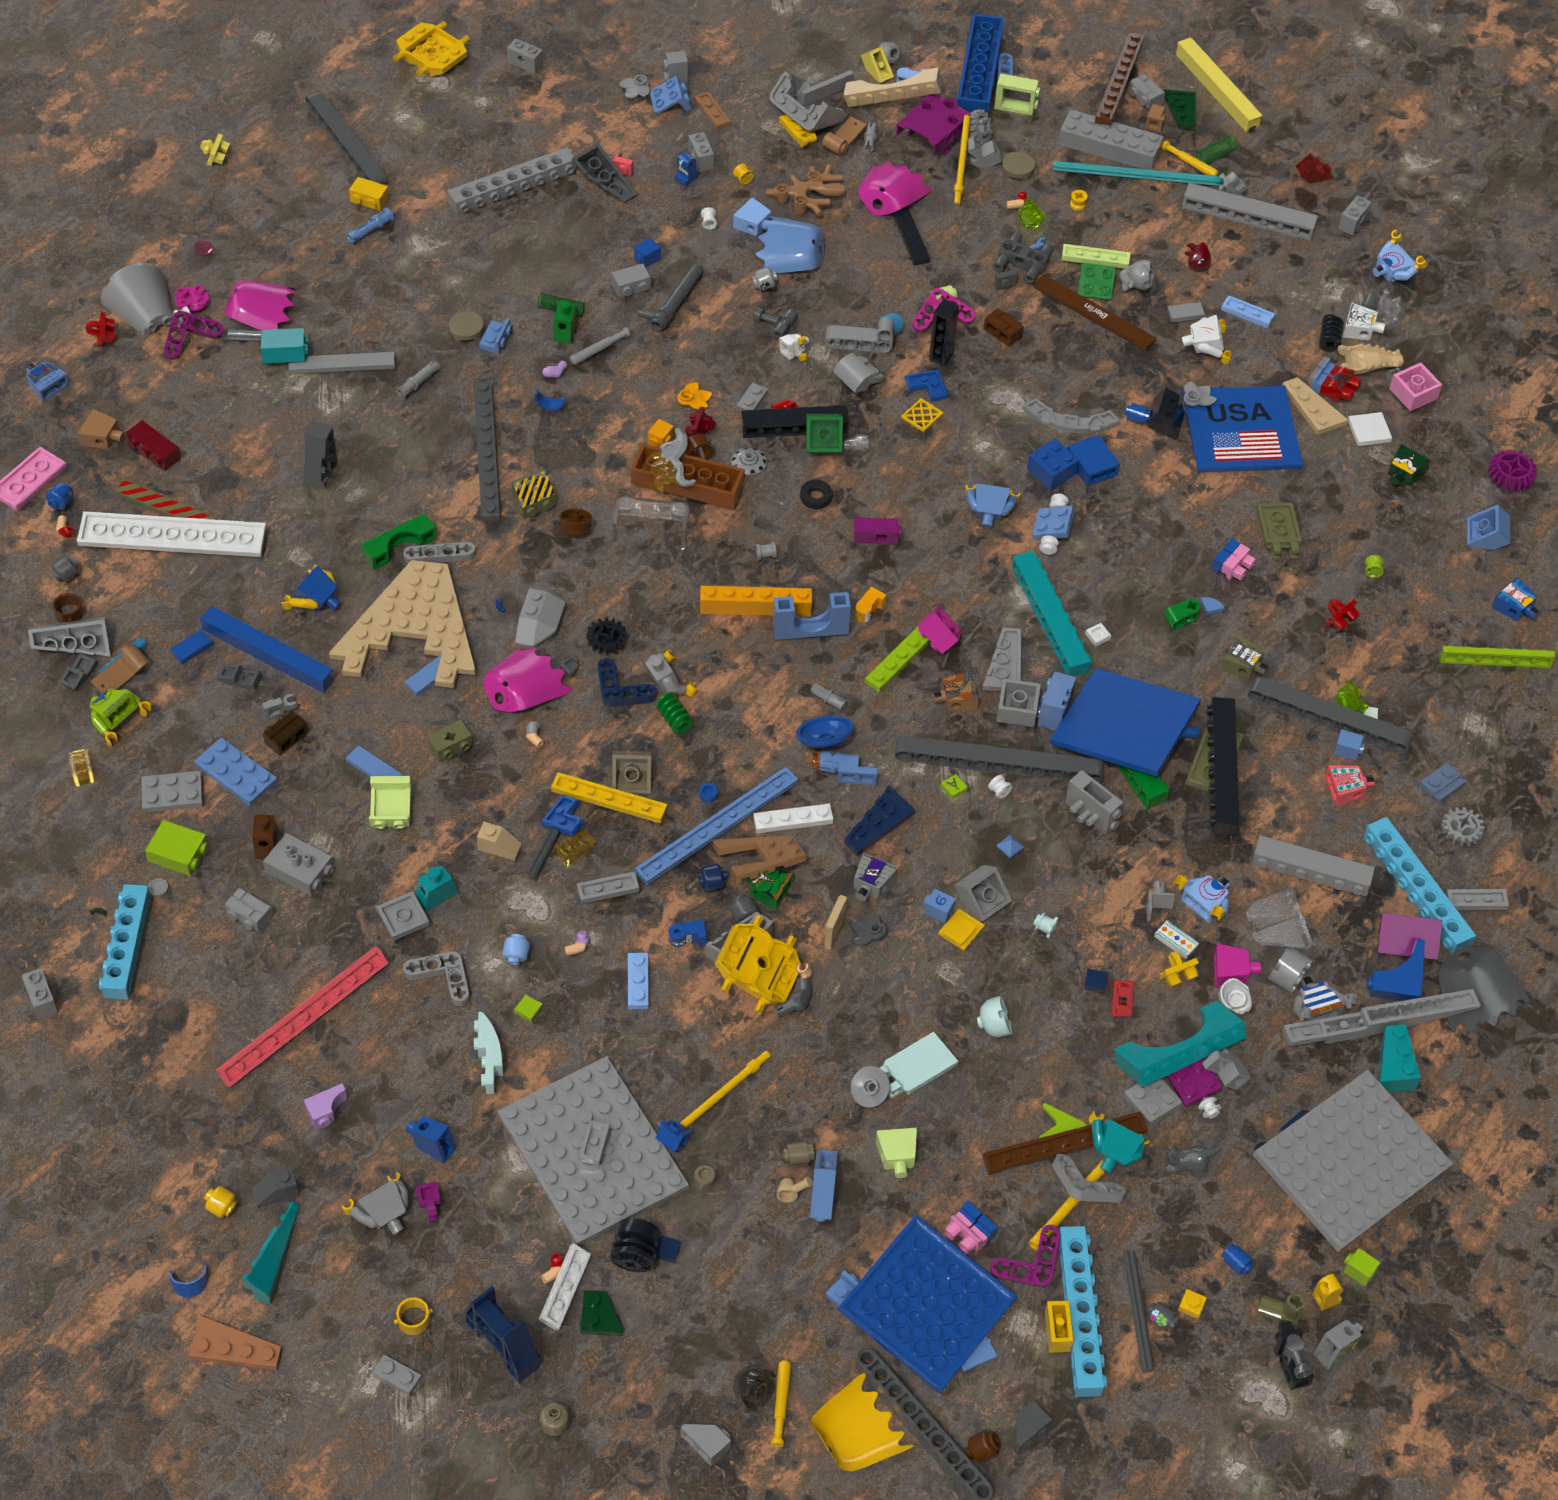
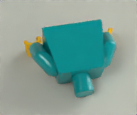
M1093 1111L1089 1116V1122L1092 1124L1093 1144L1096 1148L1095 1153L1104 1158L1100 1166L1102 1171L1111 1174L1115 1164L1118 1166L1131 1165L1143 1157L1145 1146L1150 1142L1149 1139L1144 1141L1145 1137L1142 1134H1137L1110 1119L1102 1123L1104 1114L1101 1113L1097 1117L1095 1111Z

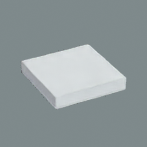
M1382 412L1348 416V423L1357 446L1389 443L1392 441V436Z

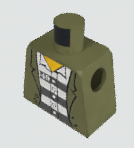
M1240 635L1223 658L1221 670L1250 679L1254 672L1265 676L1269 666L1262 663L1263 650Z

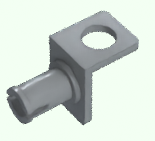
M1155 881L1153 883L1154 892H1148L1146 902L1147 921L1151 919L1152 908H1173L1175 894L1165 892L1166 884L1161 881V887H1159V881Z

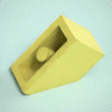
M882 47L861 55L866 70L879 83L894 77Z

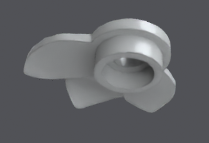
M642 74L636 75L634 79H624L619 83L620 87L626 89L625 96L628 99H634L639 95L645 97L650 92L648 87L649 81Z
M1190 381L1184 386L1185 395L1183 400L1187 405L1209 406L1216 402L1215 397L1209 396V385L1196 387Z

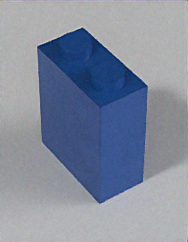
M1099 435L1088 437L1085 440L1068 446L1067 449L1079 459L1077 474L1087 487L1118 476L1120 463Z

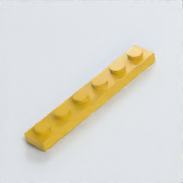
M559 772L551 786V792L660 824L667 810V804Z

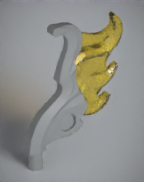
M681 428L675 429L677 438L674 441L662 444L659 447V451L652 453L648 459V463H651L653 460L655 461L650 468V475L654 472L658 474L654 480V488L660 493H663L662 488L668 484H678L682 487L695 486L696 484L694 479L688 481L684 478L683 463L679 461L687 450V436Z

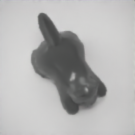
M1195 1145L1189 1149L1178 1150L1171 1146V1149L1165 1152V1161L1169 1163L1165 1167V1171L1169 1174H1174L1182 1170H1190L1193 1177L1201 1178L1208 1172L1209 1157L1216 1155L1220 1148L1206 1149L1204 1146Z

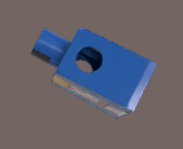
M1515 578L1498 593L1492 604L1493 609L1515 621H1519L1525 615L1534 620L1540 613L1534 607L1537 596L1519 578Z

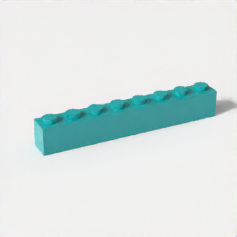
M1034 551L1013 556L1011 568L1065 674L1075 677L1089 673V668L1092 664L1091 657L1086 653L1083 641L1079 640L1075 626H1072L1068 612L1064 611L1062 601L1057 597L1054 585L1050 584L1048 574L1043 570L1040 558L1036 557Z

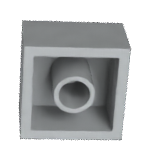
M1003 678L996 722L1034 727L1041 684Z

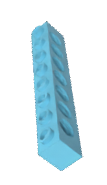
M1385 817L1367 825L1364 833L1366 843L1371 845L1376 856L1386 865L1387 871L1394 876L1399 887L1406 892L1410 902L1418 908L1422 918L1442 920L1440 939L1443 946L1451 954L1461 947L1472 946L1476 938L1475 933L1390 820Z
M1085 1226L1060 1227L1058 1247L1064 1301H1069L1073 1332V1345L1070 1356L1075 1397L1102 1396L1103 1389L1107 1388L1106 1375H1102L1104 1355L1100 1354L1099 1347H1102V1336L1097 1332L1100 1318L1099 1314L1095 1313L1097 1294L1093 1293L1092 1289L1095 1286L1094 1273L1090 1272V1267L1093 1265L1092 1254H1088L1090 1235L1086 1234ZM1071 1249H1077L1080 1252L1075 1253ZM1078 1268L1082 1270V1272L1077 1273L1073 1269ZM1076 1288H1081L1085 1292L1080 1293L1076 1291ZM1078 1308H1083L1087 1312L1082 1313L1078 1310ZM1085 1328L1089 1333H1083L1080 1329ZM1082 1349H1089L1092 1353H1085ZM1091 1369L1094 1374H1088L1084 1370Z

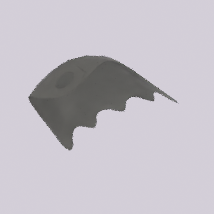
M1461 947L1453 952L1440 967L1439 983L1442 994L1474 989L1481 1005L1480 1008L1447 1017L1453 1033L1459 1024H1463L1471 1032L1475 1031L1479 1021H1485L1495 1026L1501 1012L1505 1011L1511 1015H1516L1517 1000L1529 1002L1526 992L1508 966L1489 947ZM1461 953H1470L1468 959L1458 960V956ZM1472 965L1471 970L1467 971L1465 969L1466 967Z

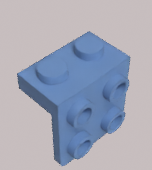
M677 75L650 91L656 114L663 112L676 103H679L686 112L692 109L690 103L692 99L688 94L689 87Z

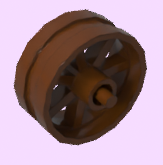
M571 508L563 510L559 515V529L563 533L580 536L591 532L592 515L590 512Z

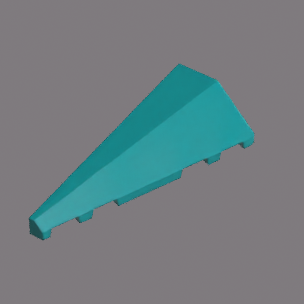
M290 1201L286 1214L283 1213L280 1217L282 1221L280 1226L274 1227L264 1242L257 1260L252 1261L250 1274H244L242 1277L244 1288L253 1291L255 1300L270 1305L300 1207L293 1201Z

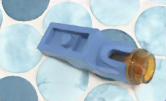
M847 750L818 751V753H813L812 768H816L817 771L838 773V782L876 785L877 768L868 766L858 767L859 755L849 754Z

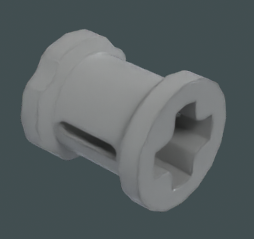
M775 542L767 545L756 544L757 559L761 560L765 557L776 558Z

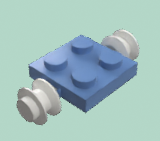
M1054 494L1051 497L1049 508L1038 509L1032 536L1034 540H1041L1039 549L1047 555L1056 553L1059 544L1056 538L1069 537L1075 510L1073 505L1067 506L1069 500L1063 494Z

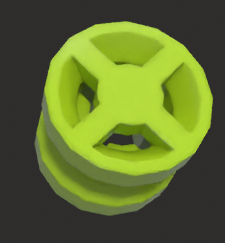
M1372 555L1365 559V574L1368 577L1378 578L1383 575V558L1378 555Z

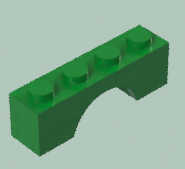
M425 513L416 516L412 520L361 544L362 556L372 569L375 570L389 563L391 550L399 544L414 543L426 545L436 540V527Z

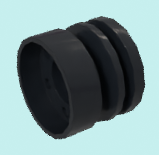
M626 1218L620 1220L617 1223L614 1235L615 1242L612 1244L610 1261L617 1267L631 1272H647L652 1270L654 1259L656 1258V1249L661 1237L660 1229L656 1225L641 1219Z

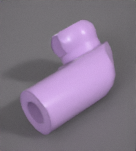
M560 361L557 366L545 367L543 375L549 378H558L568 365L565 361Z

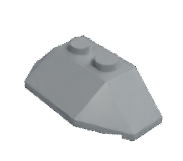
M540 586L529 588L519 616L515 645L534 648L538 643L545 641L556 633L566 602L553 589Z

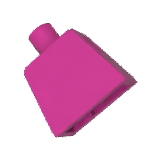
M1216 944L1214 951L1215 987H1221L1230 978H1236L1242 983L1247 984L1250 974H1260L1261 963L1249 961L1248 950Z

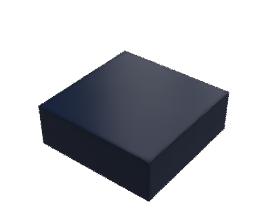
M1087 969L1084 989L1104 993L1107 972Z
M661 1235L658 1248L656 1249V1258L674 1263L681 1247V1241Z

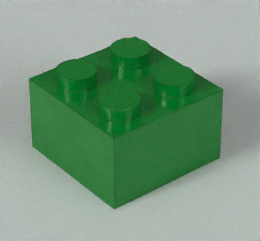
M806 414V452H842V414Z

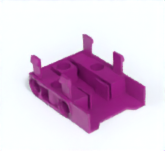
M937 94L928 95L897 124L896 135L898 136L904 129H909L907 131L908 136L917 132L926 137L930 144L934 145L933 156L942 149L943 155H945L950 150V142L962 132L964 116H971V112L959 107L954 99H945Z

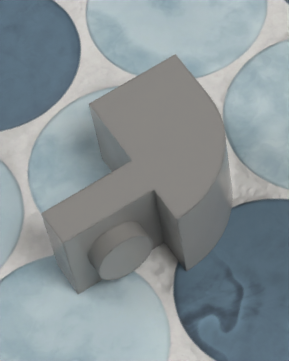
M974 136L968 138L969 146H967V150L971 157V163L979 168L992 167L1002 162L1000 149L993 140L981 146Z
M1226 1048L1222 1052L1216 1050L1202 1062L1206 1070L1218 1073L1226 1087L1238 1090L1251 1079L1243 1062Z

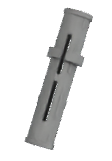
M432 360L416 375L409 377L405 384L396 390L398 396L405 398L410 392L416 391L420 384L440 370L439 363Z

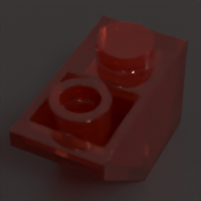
M1311 153L1295 166L1300 176L1308 183L1334 178L1329 164H1324L1320 157H1315Z

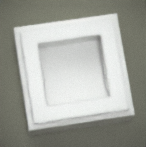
M1102 623L1087 629L1085 632L1095 647L1111 640V634Z

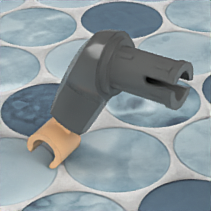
M807 963L804 970L801 964L797 966V970L802 978L797 979L795 992L791 994L790 999L774 1006L779 1018L795 1010L800 1012L807 1006L811 997V979L808 977L812 974V970Z

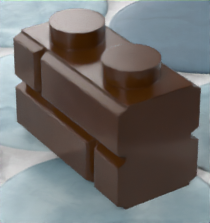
M999 308L986 316L984 320V329L1009 347L1023 336L1024 326L1022 323L1014 320L1007 312H1003Z

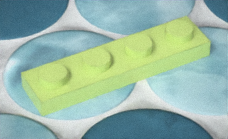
M1064 244L1061 260L1115 266L1116 268L1125 269L1129 267L1130 252Z

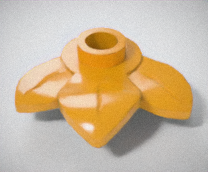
M697 382L690 383L678 394V402L685 406L689 405L693 409L699 410V407H705L706 409L708 408L706 402L709 401L712 393L699 390Z

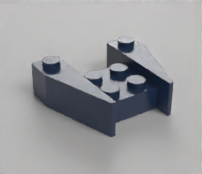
M493 1286L469 1304L463 1312L464 1322L477 1337L483 1334L504 1358L506 1370L518 1383H521L540 1368V1356L535 1350L525 1321L522 1319L515 1325L511 1319L507 1320L503 1316L501 1307L496 1303L495 1288Z

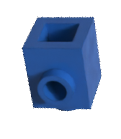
M649 238L634 246V259L638 264L643 263L646 268L661 260V247Z

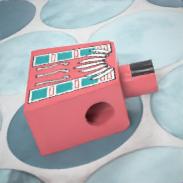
M1329 765L1325 775L1335 806L1362 799L1367 787L1374 786L1373 775L1363 776L1359 766Z

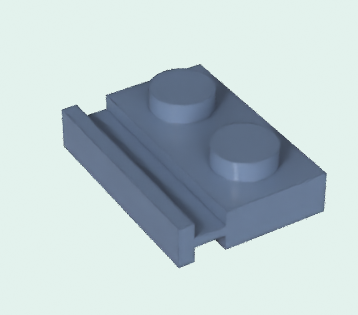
M1446 763L1420 781L1419 786L1440 804L1465 786L1467 780H1463L1460 777L1461 775Z

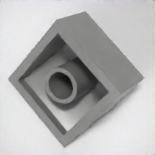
M983 865L954 885L962 903L980 921H984L1012 901L997 868L994 866Z

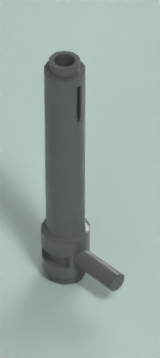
M699 264L692 265L665 303L655 313L639 309L638 316L651 319L650 326L656 331L665 329L673 318L674 312L702 276L703 267Z

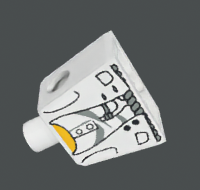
M1351 303L1343 337L1370 340L1372 332L1383 334L1385 323L1376 322V311Z

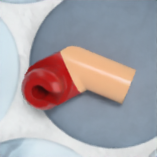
M1019 192L1016 200L1007 201V209L1023 207L1028 200V197H1026L1027 193Z
M61 515L57 520L56 531L63 537L70 538L73 535L74 529L73 527L69 528V525L66 526L67 517Z
M555 1253L551 1256L550 1270L541 1275L544 1284H548L556 1279L564 1261L561 1254Z

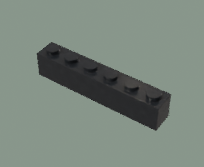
M847 405L741 411L743 438L806 435V414H842V433H848L849 417Z

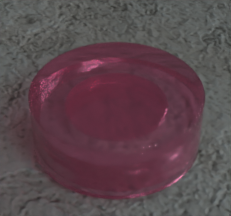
M200 240L194 245L195 253L198 256H208L212 252V246L209 241Z

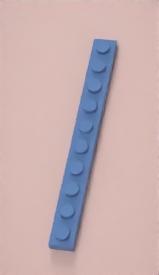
M787 767L783 768L637 866L635 874L646 885H649L711 843L713 839H717L798 784V778Z

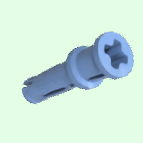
M384 208L383 212L373 215L367 223L348 233L347 239L353 244L373 230L383 228L384 224L394 221L393 213L389 208Z

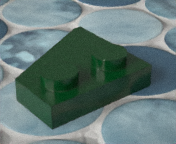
M584 1290L580 1334L623 1336V1329L606 1291Z

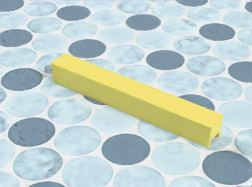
M1191 37L1179 41L1176 52L1178 58L1246 132L1253 126L1258 128L1262 114Z

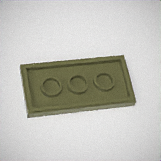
M1207 726L1185 782L1187 785L1208 791L1209 783L1211 782V778H1208V769L1211 767V762H1208L1210 747L1207 746V738L1210 735V731H1207ZM1236 732L1237 753L1244 734Z

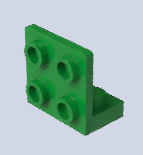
M1082 263L1078 294L1085 298L1111 300L1116 267Z

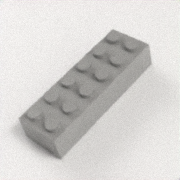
M1070 109L1060 130L1058 145L1140 169H1153L1161 151L1163 136L1113 121L1111 125L1095 122V116Z

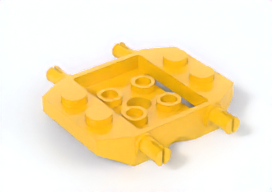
M444 21L438 25L420 22L396 40L399 53L393 56V59L396 62L403 59L409 64L416 65L419 68L416 71L419 77L423 74L430 77L441 75L467 57V50L464 45L470 41V38L466 35L461 40H458L443 31L447 27V23ZM427 39V41H426L425 43H423L422 45H419L421 42H423L424 40Z
M756 915L752 924H735L732 926L714 963L725 980L720 991L728 994L732 984L752 995L758 999L754 1012H757L758 1015L762 1014L765 1005H779L786 1001L799 974L797 966L801 964L797 951L793 948L797 939L789 936L787 942L784 943L772 938L766 930L760 927L764 920L760 915ZM751 937H753L754 939L749 947V950L739 970H737L736 968L740 962V959ZM759 958L765 961V968L759 966Z

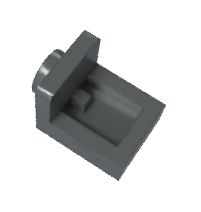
M1011 263L1007 265V271L995 274L994 287L996 290L1016 285L1018 272Z

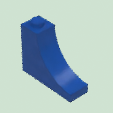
M1417 939L1415 941L1410 958L1401 966L1387 971H1374L1371 977L1367 978L1366 988L1369 989V996L1400 1001L1421 998L1425 940Z

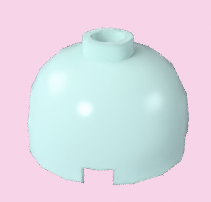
M1001 996L987 1000L981 1006L980 1016L977 1017L980 1029L984 1028L988 1035L996 1038L1012 1034L1011 1021L1008 1020V1011Z

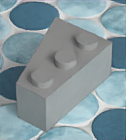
M758 912L738 923L752 924L756 915H760L764 918L760 927L770 935L773 934V921ZM725 931L721 934V937L706 944L707 958L714 962L716 961L729 932ZM751 937L740 959V962L736 968L737 970H739L749 950V947L754 939L753 937Z

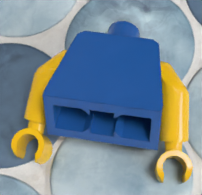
M314 565L313 570H308L309 575L296 588L292 596L294 598L291 599L289 595H286L284 597L286 602H281L285 610L298 607L320 611L325 604L335 610L341 601L333 596L338 588L333 574L330 571L321 569L318 565Z

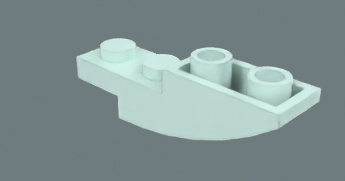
M478 1012V1020H474V1031L478 1032V1038H474V1050H478V1056L482 1058V1068H485V1074H481V1086H485L486 1094H494L495 1076H503L501 1048L491 1022L483 1012Z

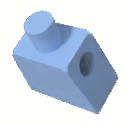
M751 198L733 215V228L758 236L763 230L768 231V227L764 226L762 222L771 221V218L768 217L771 216V211L754 198Z

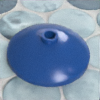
M841 716L818 717L799 726L796 736L798 741L806 746L828 749L842 743L852 734L853 723L848 718Z

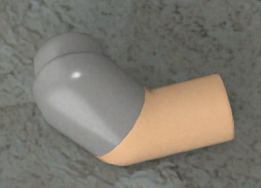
M531 721L526 726V738L537 748H540L544 744V740L537 735L540 724L537 721Z

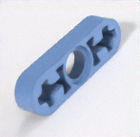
M1002 53L998 57L997 83L1000 73L1012 75L1013 57L1008 53Z

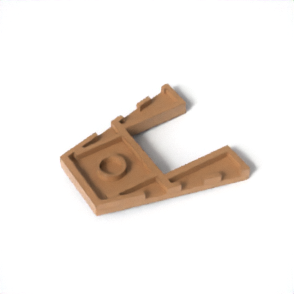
M793 836L712 840L713 848L718 855L756 849L764 860L763 862L731 867V875L736 883H741V879L748 876L750 879L756 878L758 873L766 870L768 873L775 871L776 867L784 865V868L806 861V853Z

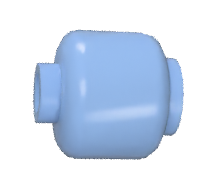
M512 934L510 937H507L502 951V955L507 959V963L519 965L520 962H525L528 958L530 942L527 940V937L520 934Z

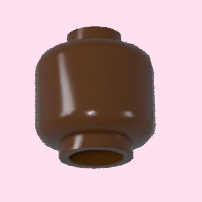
M982 1430L968 1439L966 1450L971 1459H975L979 1463H985L998 1456L1001 1442L996 1433Z

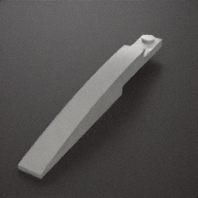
M1474 989L1364 1007L1357 1013L1287 1024L1283 1026L1282 1030L1289 1047L1319 1041L1329 1044L1383 1033L1386 1026L1406 1024V1027L1438 1020L1480 1008L1481 1005Z

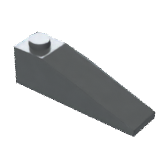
M599 143L572 158V161L584 175L623 203L637 196V192Z

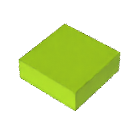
M525 994L515 1007L514 1013L532 1022L543 1008V1004Z

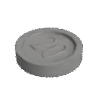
M161 878L152 880L148 885L150 894L154 897L164 896L169 889L167 881Z

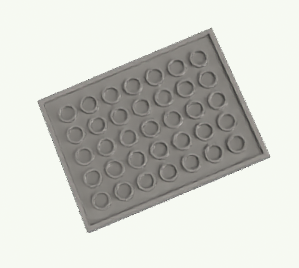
M607 1056L497 1110L498 1117L573 1241L578 1246L613 1229L620 1220L634 1218L689 1189V1184L665 1146L655 1139L657 1136L656 1132ZM589 1120L610 1124L600 1165L579 1161V1154Z
M1369 1070L1355 1078L1252 1154L1337 1252H1340L1453 1165L1452 1161Z

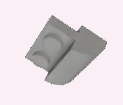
M853 353L843 357L833 371L855 393L868 390L870 384L882 382L884 378L867 358L863 356L857 357Z

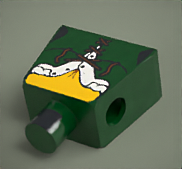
M1401 444L1389 467L1390 482L1394 485H1398L1400 482L1405 485H1411L1426 474L1431 460Z

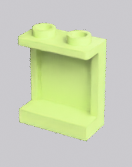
M370 776V827L376 829H384L385 827L403 829L410 827V776Z

